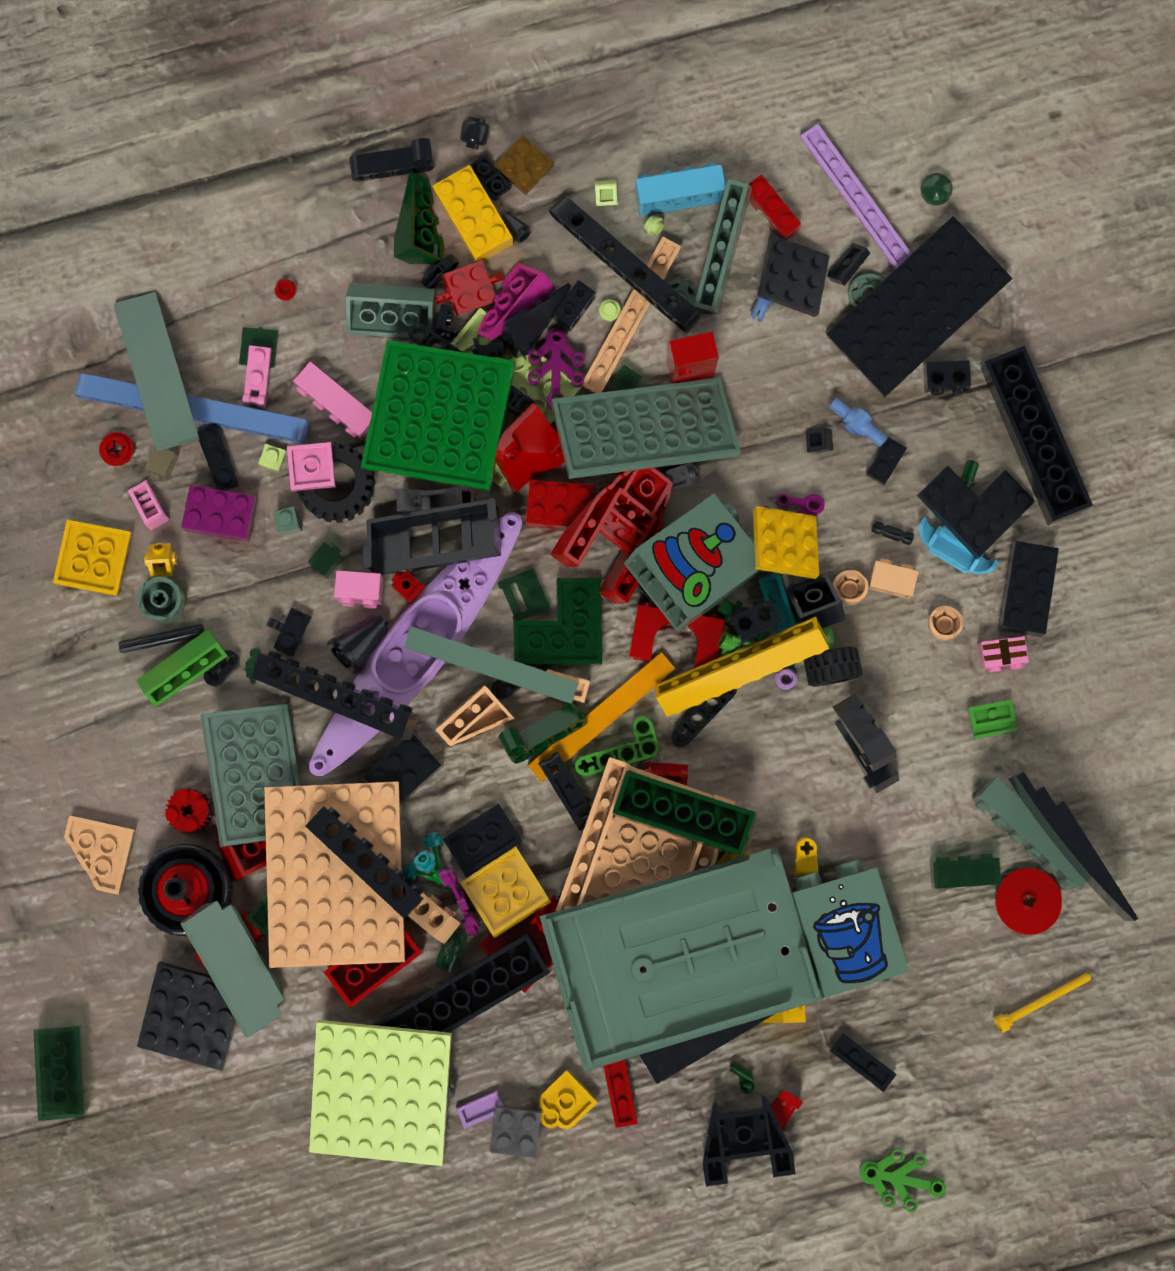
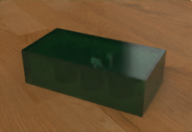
M82 1026L34 1029L38 1121L85 1117Z

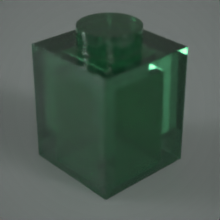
M324 542L309 559L308 563L327 579L343 560L340 555L342 551L333 543L328 545Z

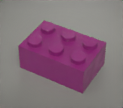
M189 485L181 528L186 532L250 543L258 500L252 495Z

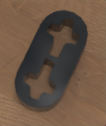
M231 650L225 651L228 657L234 656L232 659L233 665L227 664L222 668L226 663V660L223 659L204 673L203 677L208 685L213 687L220 686L235 671L240 663L239 656ZM221 669L222 671L217 675L219 680L217 682L215 680L210 682L211 676L209 674L211 672L216 673Z

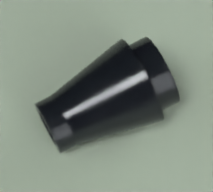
M510 211L502 215L501 218L512 235L513 241L522 243L530 236L529 225L515 217Z

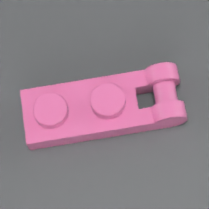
M249 346L243 406L257 405L258 408H265L271 348ZM252 390L259 391V396H252Z

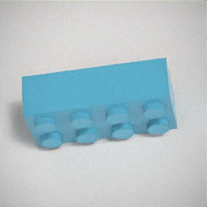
M715 163L706 164L703 168L698 169L687 167L680 172L674 173L671 170L664 171L661 175L656 176L651 174L641 175L636 179L635 184L639 217L721 203L725 191L722 165H716Z

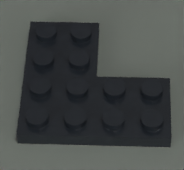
M946 466L917 494L918 498L976 559L981 557L1035 502L1007 470L1003 471L977 497L949 466Z

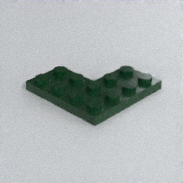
M557 578V621H514V661L528 666H601L600 578Z

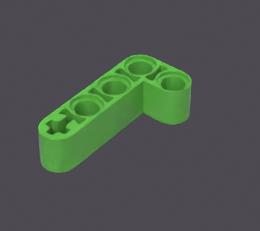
M639 717L634 721L633 733L635 742L578 758L575 763L577 774L582 777H588L603 773L605 766L600 763V758L603 755H609L630 765L654 758L658 753L659 746L651 720L646 717ZM639 722H646L648 724L649 730L646 733H639L637 731L636 725ZM645 743H652L655 751L650 755L645 754L642 746ZM624 749H631L633 751L634 757L631 760L626 761L621 757V752ZM596 757L598 770H595V766L589 767L588 772L585 773L583 769L579 770L582 761L590 764L594 762L592 758Z

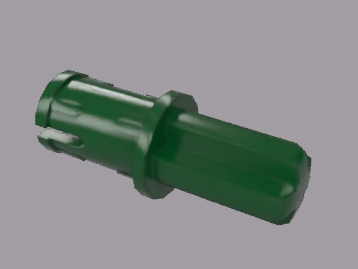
M967 460L960 478L970 489L975 485L973 481L979 467V463L973 460Z

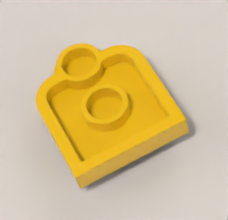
M567 1069L542 1093L539 1100L540 1107L542 1108L540 1121L548 1128L559 1126L562 1129H570L598 1103V1100Z

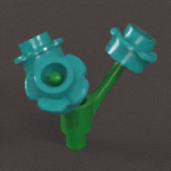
M438 832L425 835L426 840H422L425 848L432 847L433 853H429L428 850L421 851L415 857L414 863H412L413 860L410 861V864L405 863L403 873L407 876L405 881H414L416 876L435 881L438 885L444 887L438 874V870L443 868L437 849L438 845L443 844L441 839L443 836H438Z

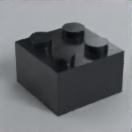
M827 573L818 576L816 579L812 578L786 588L791 608L799 624L816 617L821 627L825 628L846 620L842 602Z

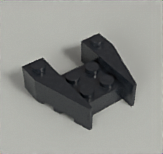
M854 694L834 705L832 708L840 719L835 725L865 775L863 779L869 789L873 787L877 794L898 782L899 774L891 763L897 759L896 750L883 730L877 728L874 723L875 719L871 714H868L858 696Z
M764 1093L761 1094L763 1107L718 1113L717 1100H713L703 1156L706 1187L728 1184L725 1162L727 1160L770 1155L773 1177L796 1174L792 1148Z

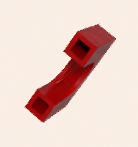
M643 602V605H638L629 659L650 662L654 638L657 632L665 625L671 624L660 609L655 608L656 604L652 605V603ZM707 614V617L700 616L687 626L692 630L697 640L694 668L718 659L720 650L718 643L723 633L725 621L720 619L719 615Z

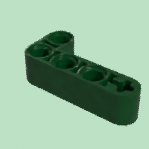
M573 701L572 704H566L519 732L514 727L505 729L499 734L498 738L511 761L518 764L581 729L588 723V719L579 703Z

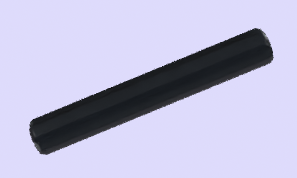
M202 624L120 641L118 646L121 653H128L193 639L203 633L205 629Z

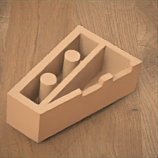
M483 685L443 720L435 730L449 746H453L515 718L491 691Z

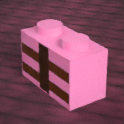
M1025 636L984 641L978 644L981 670L988 669V673L1000 672L1002 667H1010V670L1023 669V665L1029 663Z

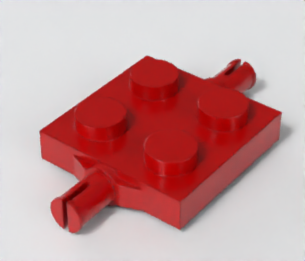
M483 260L441 275L445 284V293L434 296L435 300L442 297L443 299L435 302L438 305L449 300L456 316L493 303L495 298L493 284L504 280V277L495 278L503 274L499 272L490 276L485 269Z

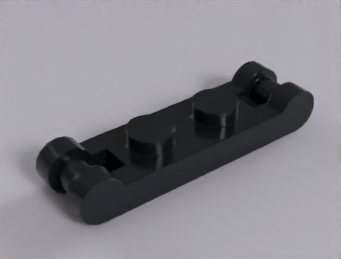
M555 752L551 755L550 759L542 760L538 764L580 831L585 827L584 825L587 822L591 806L558 752ZM558 765L560 770L552 774L550 768ZM584 808L586 814L579 818L577 812Z

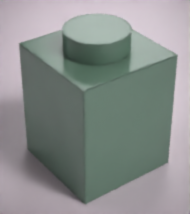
M295 507L273 511L277 533L280 537L302 532Z

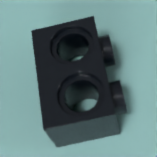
M578 280L553 313V320L571 333L596 299V292Z
M969 360L926 362L923 367L925 393L931 392V395H942L944 392L952 391V394H964L971 387ZM953 374H960L963 382H956L953 379ZM938 375L942 382L939 384L934 383L931 376Z
M762 598L753 603L754 607L747 610L743 607L732 613L733 616L730 617V622L741 645L782 626L780 616L771 599L765 600V598ZM762 610H768L772 616L768 620H763L759 617V613ZM747 619L751 622V627L746 630L741 629L739 622Z

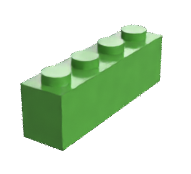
M207 629L138 678L137 682L144 695L157 707L228 655L212 632Z

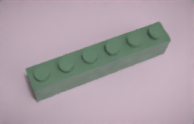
M731 179L727 180L694 307L699 310L719 314L752 192V187L747 183Z

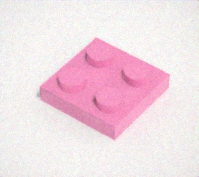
M331 442L287 447L291 491L336 487Z

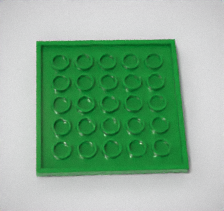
M387 340L361 468L490 491L496 465L498 443L502 435L516 365L515 361Z

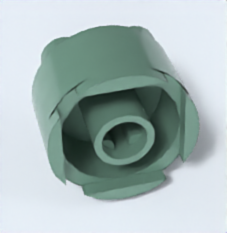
M166 577L151 578L140 587L137 594V603L142 613L157 623L176 621L185 608L186 599L183 590ZM162 597L166 598L165 602H162L161 604L157 602V600L162 599Z

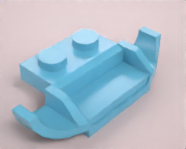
M923 517L918 528L923 543L929 548L928 552L965 574L967 572L987 574L996 569L999 561L996 559L990 561L982 556L976 559L945 525L943 527L938 526L935 529L929 525L928 518Z

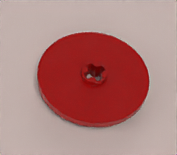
M1023 868L1011 872L1000 882L995 895V907L999 918L1009 929L1019 934L1035 935L1048 930L1057 921L1062 909V896L1058 885L1048 874L1038 869ZM1027 895L1029 898L1034 899L1030 908L1028 905L1023 904Z

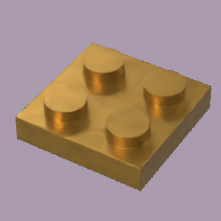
M522 135L497 161L494 167L523 194L527 195L554 166V161Z

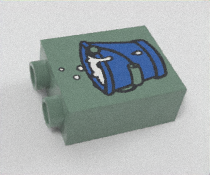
M860 859L835 866L838 878L822 883L819 872L793 879L796 891L791 892L822 998L909 972L878 868L863 870Z

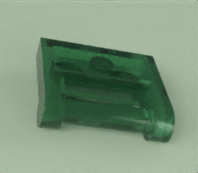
M534 568L497 583L499 589L503 590L513 613V621H523L551 609ZM517 584L527 611L521 612L510 587L511 585Z

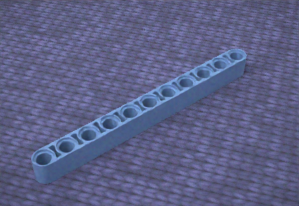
M79 374L75 396L144 411L137 384L88 374ZM186 395L194 422L213 426L217 425L218 427L304 444L306 441L310 422L305 419Z

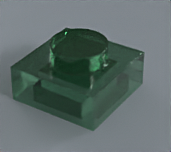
M623 365L612 381V385L620 390L634 389L642 379V376Z

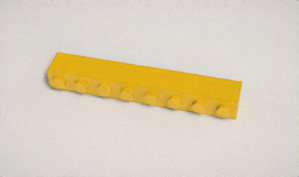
M814 617L654 685L656 699L667 717L679 714L692 706H698L704 701L719 697L730 690L738 689L744 684L760 680L763 676L781 671L789 665L800 663L808 657L823 653L829 649L827 637L819 621Z

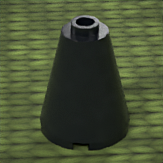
M372 615L328 640L327 645L332 644L333 648L330 650L346 668L351 666L354 668L351 672L358 674L387 633L388 629L386 626L388 623L382 616Z

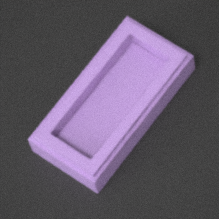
M496 1090L458 1106L456 1110L465 1129L493 1117L495 1105H504Z

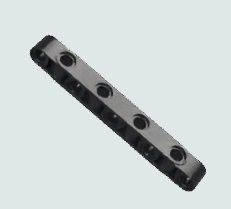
M563 195L549 209L550 215L684 333H688L702 319V315L695 307L567 196ZM576 221H583L580 226L573 225ZM609 247L614 248V251L611 253L604 252ZM638 275L646 276L643 280L635 279ZM670 302L677 303V306L674 308L667 307V304Z

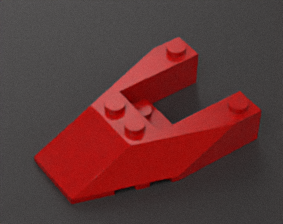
M656 468L622 472L589 502L561 535L550 555L565 567L580 566L597 534H602L622 551L601 586L599 593L614 604L628 603L639 582L624 563L636 548L663 530V515L668 507L673 482Z

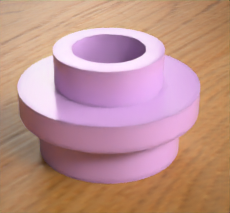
M783 668L775 675L776 685L783 690L793 688L797 682L796 673L790 668ZM783 675L789 676L790 681L788 683L782 681Z

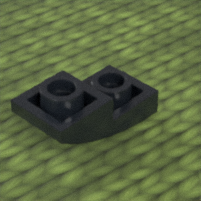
M486 154L470 164L484 190L493 201L512 189Z

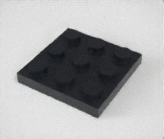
M770 236L758 297L816 317L819 315L830 256L781 237Z

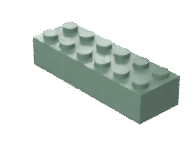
M998 777L989 779L972 798L976 802L974 806L982 813L987 812L993 817L991 821L998 828H1005L1009 832L1007 836L1015 843L1020 842L1026 847L1024 851L1031 858H1038L1042 862L1040 866L1049 874L1053 872L1059 877L1057 881L1064 888L1080 889L1086 881L1048 837L1022 799Z

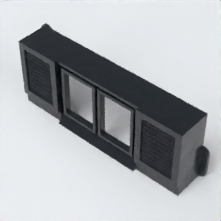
M494 498L366 520L367 546L363 548V566L372 573L385 575L404 571L410 572L501 556L499 507ZM461 519L462 550L441 553L439 523ZM432 524L433 555L412 558L410 527Z

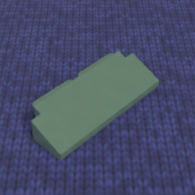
M218 901L200 906L180 923L246 1038L251 1037L282 1015L277 1005L284 1000L283 990L263 955L258 954L256 943L235 906L229 905L221 908Z

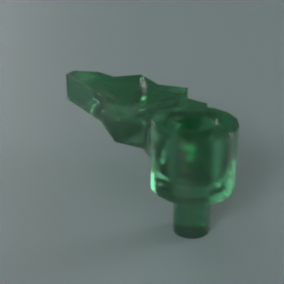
M259 648L250 650L251 658L245 663L246 667L244 668L246 677L250 679L252 684H256V680L251 677L261 653Z

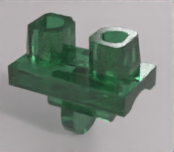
M454 931L445 944L442 943L434 967L456 974L468 935Z

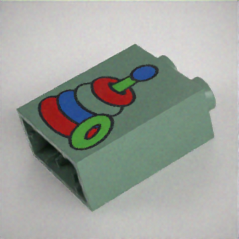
M715 493L636 548L624 563L678 633L761 571L755 569L754 536H748L738 524L739 516L735 508L727 501L721 502Z

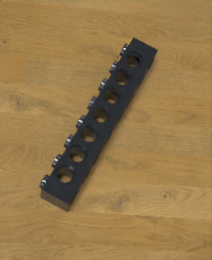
M269 651L268 654H259L251 678L398 739L411 740L419 714L412 712V707L400 704V706L394 705V700L383 696L379 699L374 696V692L367 689L357 690L355 689V684L343 681L342 684L336 681L337 677L325 673L323 676L318 674L319 670L310 666L303 668L299 666L300 662L289 658L287 661L281 659L282 655ZM279 667H281V675H280V676L278 675V669H279ZM298 674L300 676L299 683H297L296 677ZM316 682H318L319 685L317 691L315 690ZM336 689V690H337V697L334 699L333 693H334V690ZM355 697V698H356V704H355V706L353 707V705H352V699ZM372 705L375 706V712L373 715L371 713ZM392 712L394 714L393 722L390 721V714Z

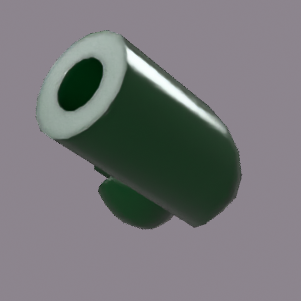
M734 1061L729 1071L739 1076L741 1092L749 1094L755 1085L753 1073Z

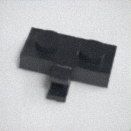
M291 608L285 623L269 617L266 625L280 632L273 648L294 657L312 617Z

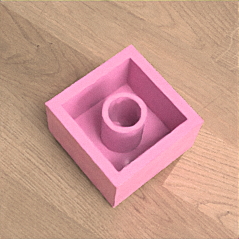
M336 571L334 597L342 606L355 607V604L364 605V608L376 609L377 605L382 606L384 578L381 574Z

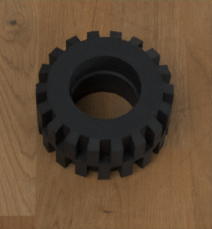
M852 646L825 650L819 655H813L803 660L808 685L813 687L853 680L863 674L858 649Z

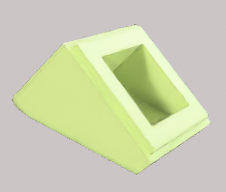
M616 180L595 181L596 206L618 205Z

